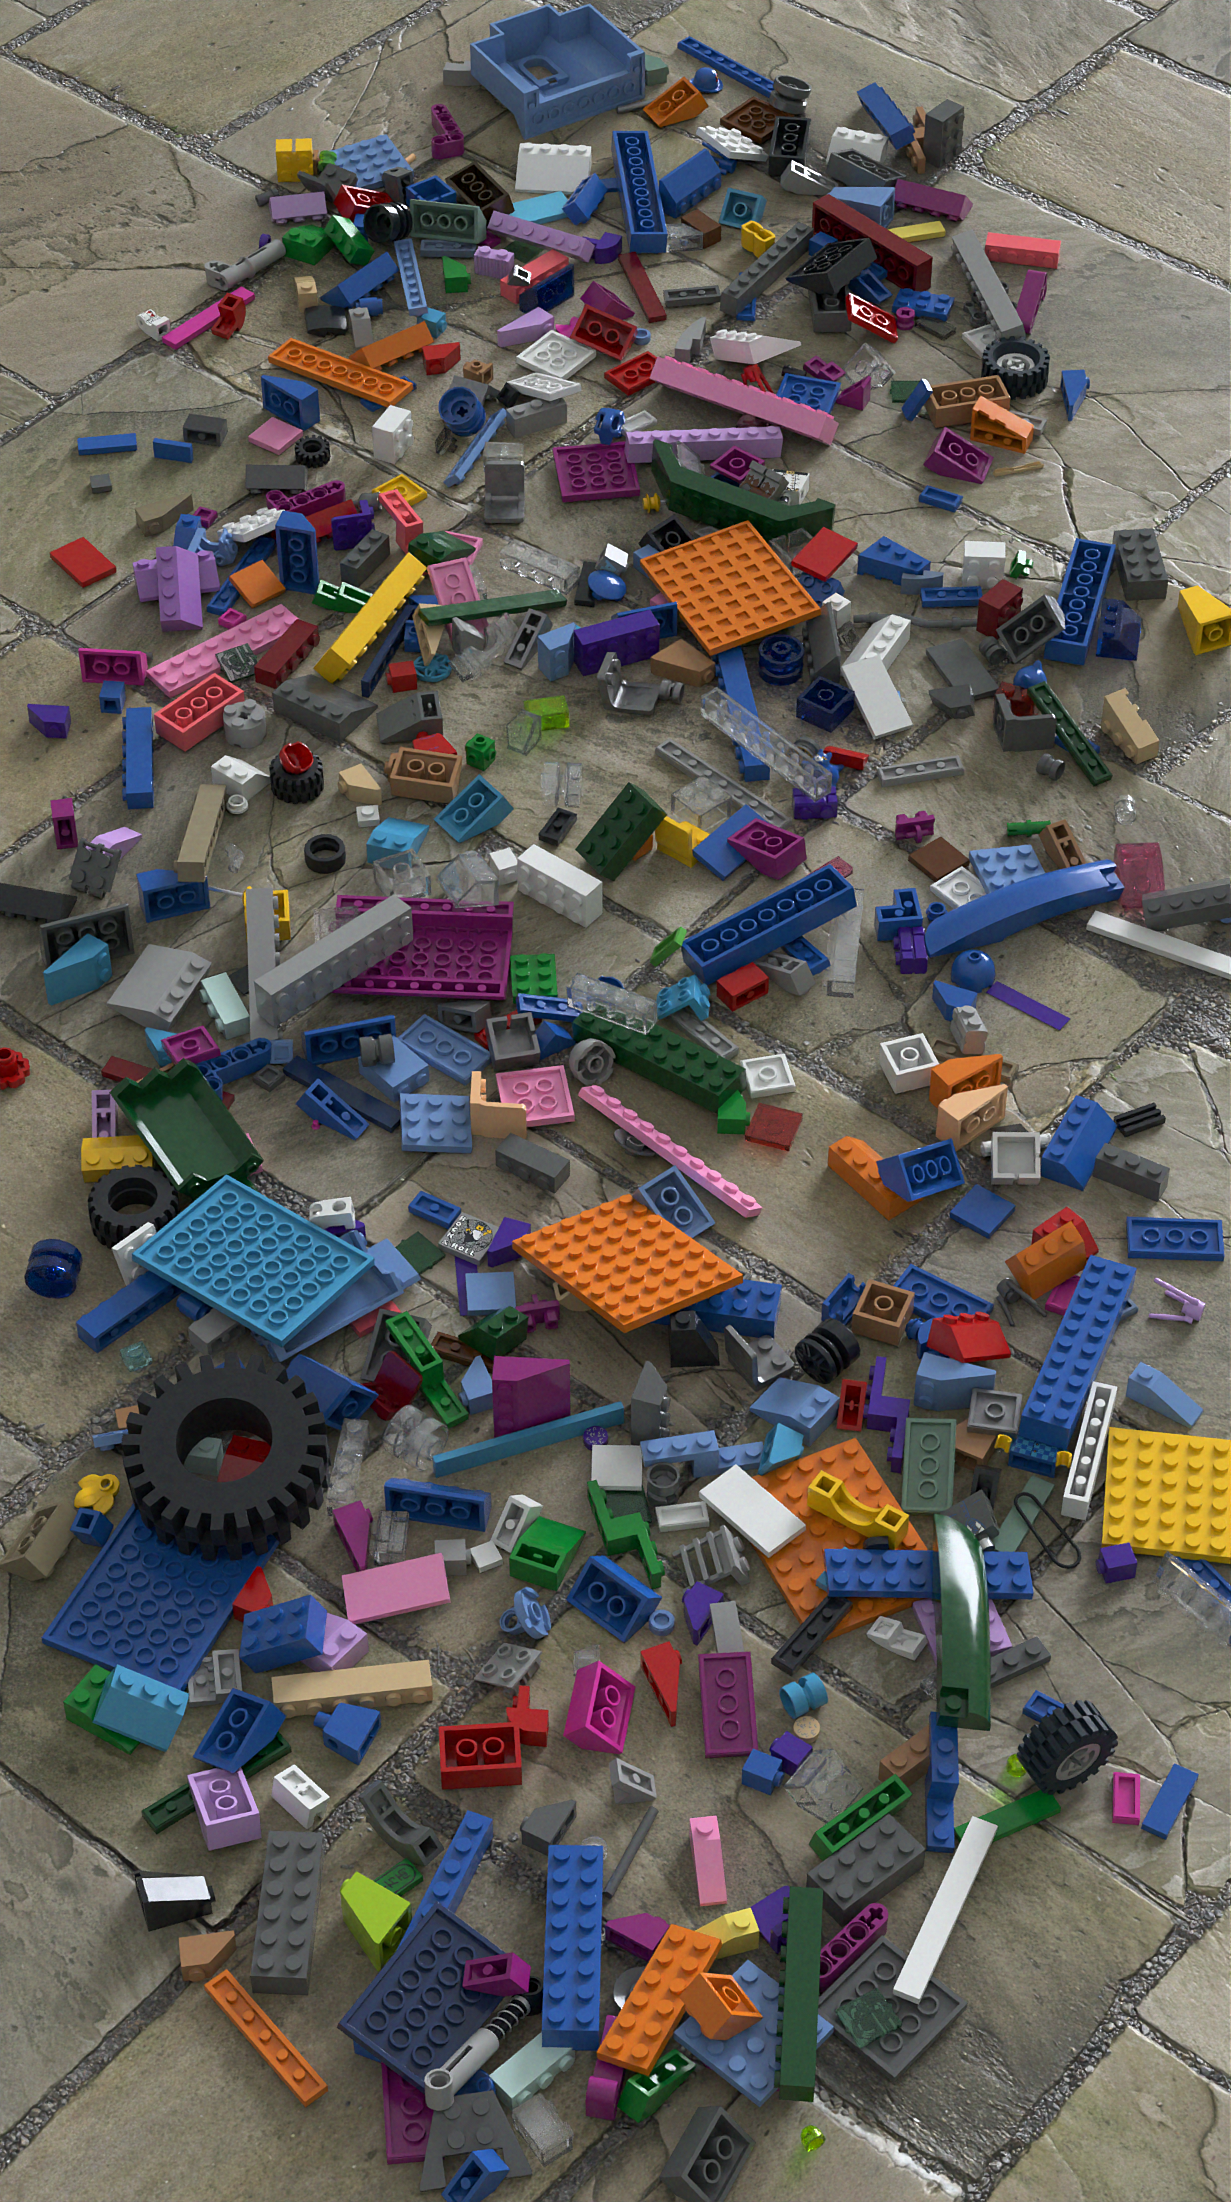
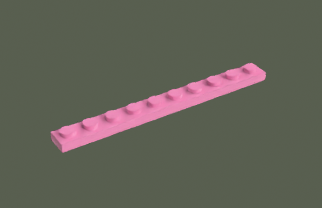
M597 1085L581 1088L578 1094L579 1097L672 1165H676L679 1170L745 1218L760 1214L763 1207L757 1204L753 1197L739 1191L735 1184L724 1180L717 1171L710 1170L704 1165L702 1160L688 1154L687 1149L673 1143L669 1136L658 1132L651 1123L640 1119L636 1112L625 1108L618 1099L607 1095L603 1088Z

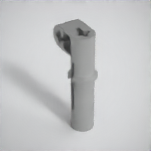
M275 239L250 255L240 257L238 262L233 265L217 260L207 262L205 264L207 284L226 291L244 279L254 277L256 272L286 254L284 244L280 240Z

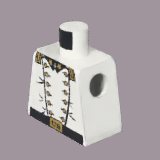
M772 469L783 475L789 482L777 502L788 506L801 504L809 490V473Z

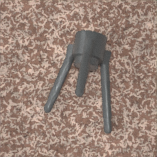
M1005 1278L997 1285L996 1289L999 1295L996 1299L1002 1305L1011 1326H1014L1015 1323L1006 1302L1014 1303L1020 1297L1043 1317L1047 1316V1313L1036 1304V1301L1020 1289L1011 1278Z

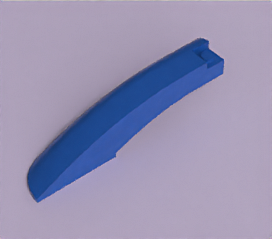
M1105 859L1063 868L1013 883L947 912L930 923L924 936L927 954L931 958L1002 942L1004 938L1057 915L1087 906L1118 900L1125 887L1114 873L1117 865L1113 861Z

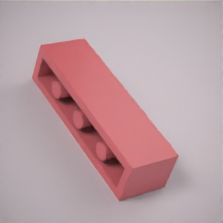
M988 232L985 254L989 261L1057 269L1061 241Z
M554 249L548 251L521 267L531 272L529 286L508 285V275L500 280L501 296L514 304L520 303L569 274V258Z

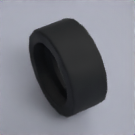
M320 834L309 839L304 847L307 867L319 874H329L341 869L346 861L343 840L331 834ZM321 850H331L337 853L328 858H319L313 855Z

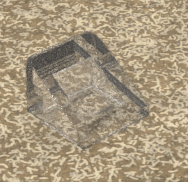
M600 1644L574 1652V1676H576L578 1669L600 1661Z

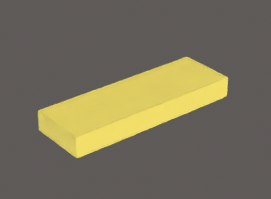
M940 221L888 229L907 242L944 237L946 233Z

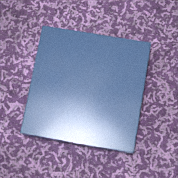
M513 1272L465 1274L468 1316L489 1315L508 1306L516 1307Z

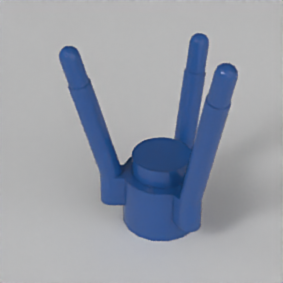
M703 142V146L722 156L720 159L711 155L714 161L719 162L721 174L726 175L727 172L733 174L737 160L727 158L713 146Z

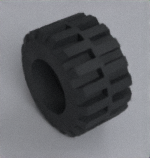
M279 754L276 756V759H272L269 771L271 790L274 796H277L279 800H284L286 803L293 802V804L307 803L308 800L312 801L315 797H318L324 789L323 765L319 757L313 755L314 761L312 766L301 774L287 772L281 765Z

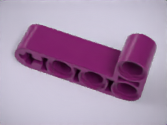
M443 104L433 105L431 107V121L438 135L431 139L432 157L441 160L464 154V135L448 108Z
M1028 269L1016 312L1023 323L1026 334H1031L1040 302L1045 299L1047 290L1046 272Z
M339 480L328 482L290 498H287L278 490H272L266 494V505L269 510L274 508L277 511L284 509L285 511L302 513L305 517L346 501L345 484Z
M872 1903L866 1906L821 1949L820 1972L825 1975L819 1977V1992L826 1991L882 1935L886 1934L889 1913L884 1905ZM853 1937H859L861 1940H855ZM834 1955H842L843 1957L837 1958Z
M607 2015L601 2043L617 2016ZM597 2058L594 2074L590 2076L587 2085L585 2100L586 2116L615 2121L617 2105L620 2100L626 2073L625 2068Z

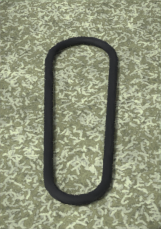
M1028 1492L1017 1494L1014 1498L1016 1509L1051 1560L1061 1568L1070 1569L1076 1567L1081 1561L1079 1547L1033 1494ZM1021 1496L1032 1498L1075 1548L1078 1555L1075 1563L1064 1565L1054 1558L1019 1507L1018 1499Z

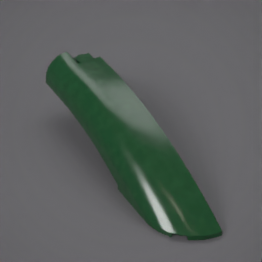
M934 1514L932 1604L934 1605L937 1657L936 1726L990 1731V1620L984 1553L978 1539L965 1525L953 1518Z

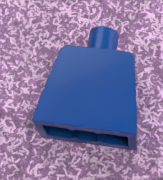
M340 1703L332 1715L319 1711L314 1719V1726L323 1729V1742L327 1748L354 1764L360 1765L381 1728V1716L378 1710Z

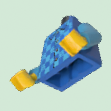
M1019 1430L1017 1439L1002 1434L997 1437L994 1448H1001L1005 1453H1008L1010 1450L1008 1466L1051 1478L1055 1477L1056 1466L1071 1467L1072 1454L1068 1450L1018 1436Z

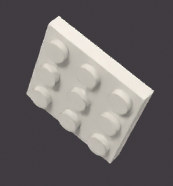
M706 126V128L698 127L696 131L699 137L727 158L764 162L768 158V154L763 151L762 147L754 145L750 138L742 136L741 132L737 129L727 130L722 127L715 129Z
M550 330L516 356V363L537 373L567 380L596 357V350Z
M267 507L257 510V514L253 516H243L239 522L235 524L234 522L227 523L222 527L232 534L233 541L247 542L274 530L283 510L277 511L276 508L270 510ZM223 529L217 531L219 538H221Z

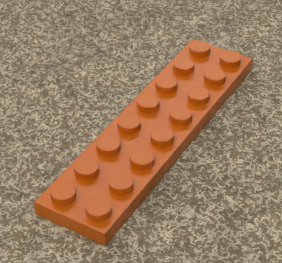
M293 338L287 340L268 356V361L271 364L385 407L394 406L413 390V383Z

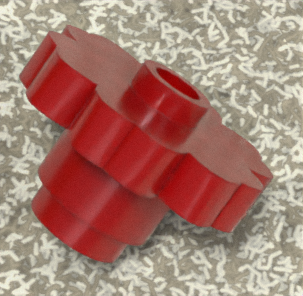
M7 1047L0 1048V1090H4L8 1086L10 1088H17L19 1085L24 1084L25 1077L30 1075L29 1060L23 1058L21 1052H16Z

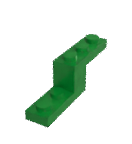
M408 1311L386 1320L387 1329L410 1360V1365L422 1375L423 1381L419 1390L448 1430L468 1420V1412L444 1380L442 1359Z
M597 1480L588 1481L587 1498L607 1555L611 1556L637 1549L651 1589L660 1588L661 1577L665 1576V1570L662 1561H657L656 1556L658 1552L655 1541H650L649 1539L650 1528L648 1522H643L640 1512L614 1518L611 1508L607 1509L605 1505L607 1497L604 1488H599Z

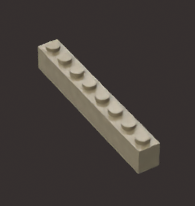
M200 784L199 791L195 792L194 801H192V811H189L186 830H183V840H180V850H177V860H174V873H178V882H205L227 806L226 785Z

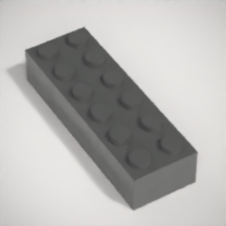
M269 1831L250 1974L253 1993L308 1995L325 1855L323 1833Z

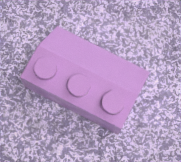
M324 192L270 197L268 205L272 223L276 222L277 225L287 224V221L293 220L295 223L305 222V219L320 221L327 215Z

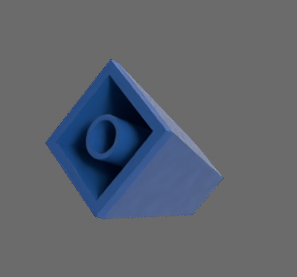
M298 1354L286 1369L289 1380L297 1374L305 1382L307 1394L310 1392L315 1394L320 1413L323 1412L325 1425L347 1433L379 1396L375 1391L301 1354Z

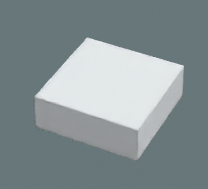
M492 1540L470 1548L471 1559L479 1573L503 1564V1559Z

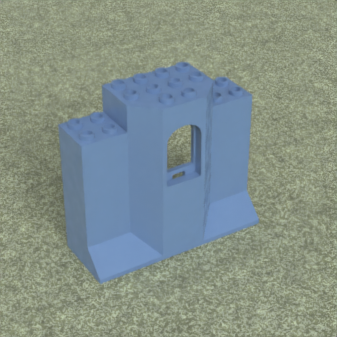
M547 4L490 23V37L470 43L471 75L514 114L522 137L525 140L645 98V52L591 4L563 13H559L554 7ZM541 66L547 68L553 75L538 80L527 69Z

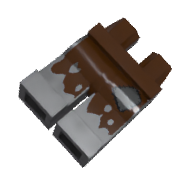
M752 460L749 466L750 471L739 488L778 501L789 482L783 475Z

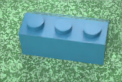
M117 1664L105 1680L93 1723L166 1752L183 1718L189 1694Z

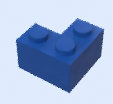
M916 888L894 889L893 905L875 907L874 927L877 941L893 940V936H897L899 927H922L923 917Z

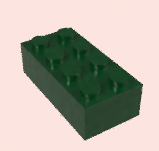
M628 782L575 850L599 875L615 881L667 816V813L643 789Z

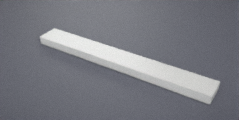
M1096 910L1087 923L1086 930L1231 980V957Z
M972 1816L893 1988V1995L919 2005L995 1837L997 1825Z

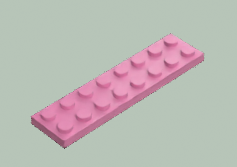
M280 604L146 670L147 678L169 698H172L199 684L213 673L219 674L225 671L217 654L222 652L225 654L228 651L234 652L237 659L233 656L229 661L231 664L236 665L242 661L235 648L238 649L243 661L249 659L245 655L255 656L271 648L298 618ZM243 645H245L249 653L245 652V650L242 647Z

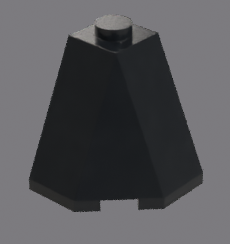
M676 1311L671 1313L668 1323L671 1368L720 1366L718 1343L695 1311Z
M141 1870L133 1872L148 1932L213 1914L211 1903L216 1902L212 1885H206L204 1876Z

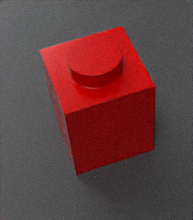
M413 660L388 664L389 673H385L386 683L391 685L393 693L417 690V673Z

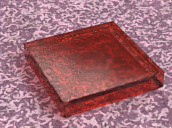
M758 1103L746 1131L745 1141L790 1151L803 1120V1113Z

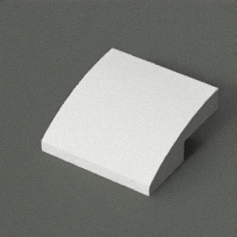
M592 1445L591 1481L597 1480L599 1488H604V1490L642 1491V1454L640 1446Z

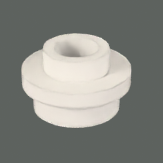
M233 795L228 799L227 810L230 813L241 814L248 809V802L244 796Z

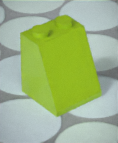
M356 1871L351 1879H346L340 1888L343 1921L375 1969L380 1972L396 1952L412 1921L411 1903Z

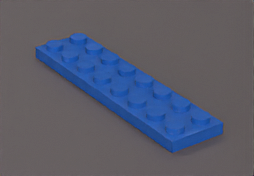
M824 1549L823 1558L828 1597L932 1598L933 1550ZM983 1551L988 1599L1032 1600L1034 1592L1027 1552Z

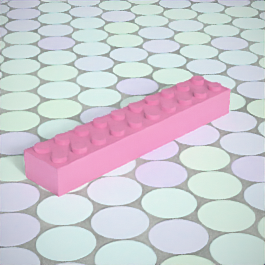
M666 355L665 358L657 357L650 375V379L665 387L831 445L839 425L838 422L833 420L834 416L829 415L825 411L812 409L808 405L795 403L791 399L778 397L774 393L761 391L757 387L744 385L740 381L727 379L723 375L710 373L706 369L693 367L689 363L683 361L681 363Z

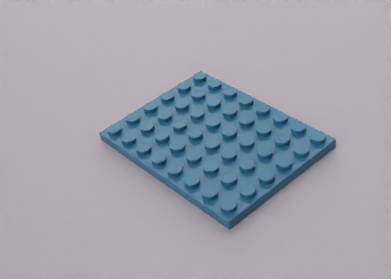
M227 1174L132 1253V1261L281 1348L375 1265L374 1257Z

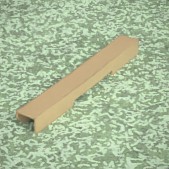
M1037 461L1011 468H999L993 471V475L996 477L1043 468L1044 464Z

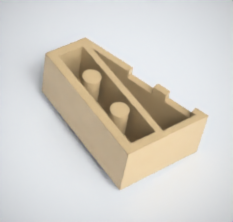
M1124 688L1104 696L1100 725L1102 731L1137 765L1157 757L1159 739L1147 720L1142 721L1136 712L1139 710L1138 706L1131 704L1127 698L1129 693Z

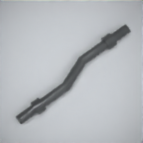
M870 612L866 615H853V622L870 623L872 625L892 614ZM904 613L893 614L911 620V624L923 628H952V630H960L961 627H977V619L952 617V620H925Z

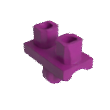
M926 811L917 812L914 818H908L905 814L897 815L895 825L896 840L914 838L918 844L922 842V836L934 835V815H928Z
M537 1294L531 1295V1302L515 1307L516 1310L529 1317L527 1333L534 1332L536 1324L543 1322L548 1330L558 1328V1320H560L558 1300L547 1301L545 1299L538 1301Z

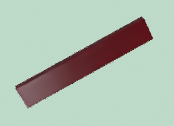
M637 253L618 254V261L648 323L666 321L667 314Z
M111 1056L101 1070L102 1077L121 1082L125 1077L136 1082L145 1077L152 1068ZM223 1091L222 1102L229 1110L235 1101V1096Z

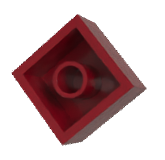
M1002 579L979 599L976 631L988 637L993 636L998 640L1000 636L996 629L1021 612L1023 588Z

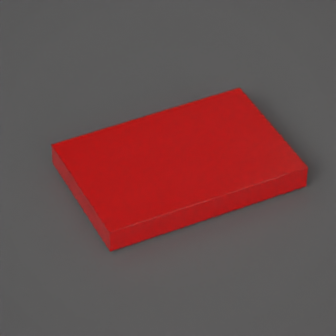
M851 293L845 297L849 321L893 344L896 343L898 334L895 316Z
M647 351L604 372V378L629 396L655 383L654 380L650 379V375L657 357Z
M823 527L792 559L791 566L826 582L857 549L858 543Z
M84 537L49 552L50 558L82 588L117 572L116 566Z

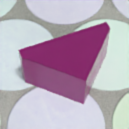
M868 375L844 389L836 399V403L863 411L870 401L871 377Z

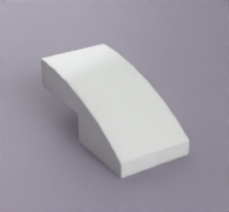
M879 1616L867 1632V1637L875 1643L912 1660L918 1657L928 1643L926 1635L903 1628L902 1622Z

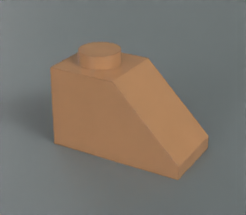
M234 1930L179 1938L183 1981L197 1982L204 1978H211L237 1950Z

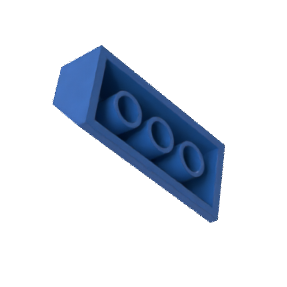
M704 148L659 180V192L665 214L676 219L721 187V170L708 149Z
M385 252L319 298L331 306L348 307L351 309L355 306V303H358L357 299L370 296V290L375 292L383 287V281L387 284L395 278L393 274L398 272L399 269L389 253Z
M283 510L275 525L280 582L286 588L285 590L314 595L319 584L316 530L302 513Z
M387 1015L301 1032L305 1059L314 1065L360 1057L359 1038L372 1036L374 1039H377L378 1035L386 1034L396 1037L394 1015Z
M1078 1095L1075 1096L1042 1155L1041 1177L1084 1191L1094 1172L1096 1156L1105 1143L1109 1144L1117 1130L1116 1123L1098 1102Z
M952 1138L876 1161L883 1185L908 1202L965 1183Z
M391 1478L384 1484L386 1517L482 1532L486 1531L492 1508L490 1492L463 1489L457 1486L437 1485L431 1482L411 1481L405 1478Z

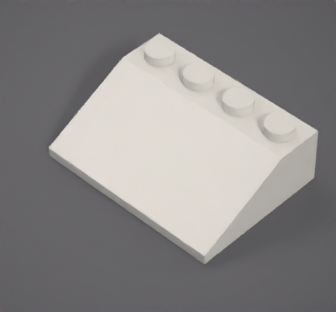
M520 143L515 192L551 194L562 191L563 194L572 195L581 181L590 176L592 165L591 146Z
M726 329L717 331L715 336L710 337L716 360L748 364L759 363L801 346L800 341L762 336L756 333L727 332Z

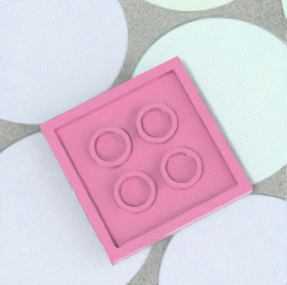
M564 1065L496 1073L500 1103L524 1104L526 1106L527 1127L575 1121Z

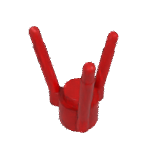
M757 363L743 368L744 373L741 374L744 385H747V380L750 383L757 381L761 391L766 392L764 384L768 392L774 393Z

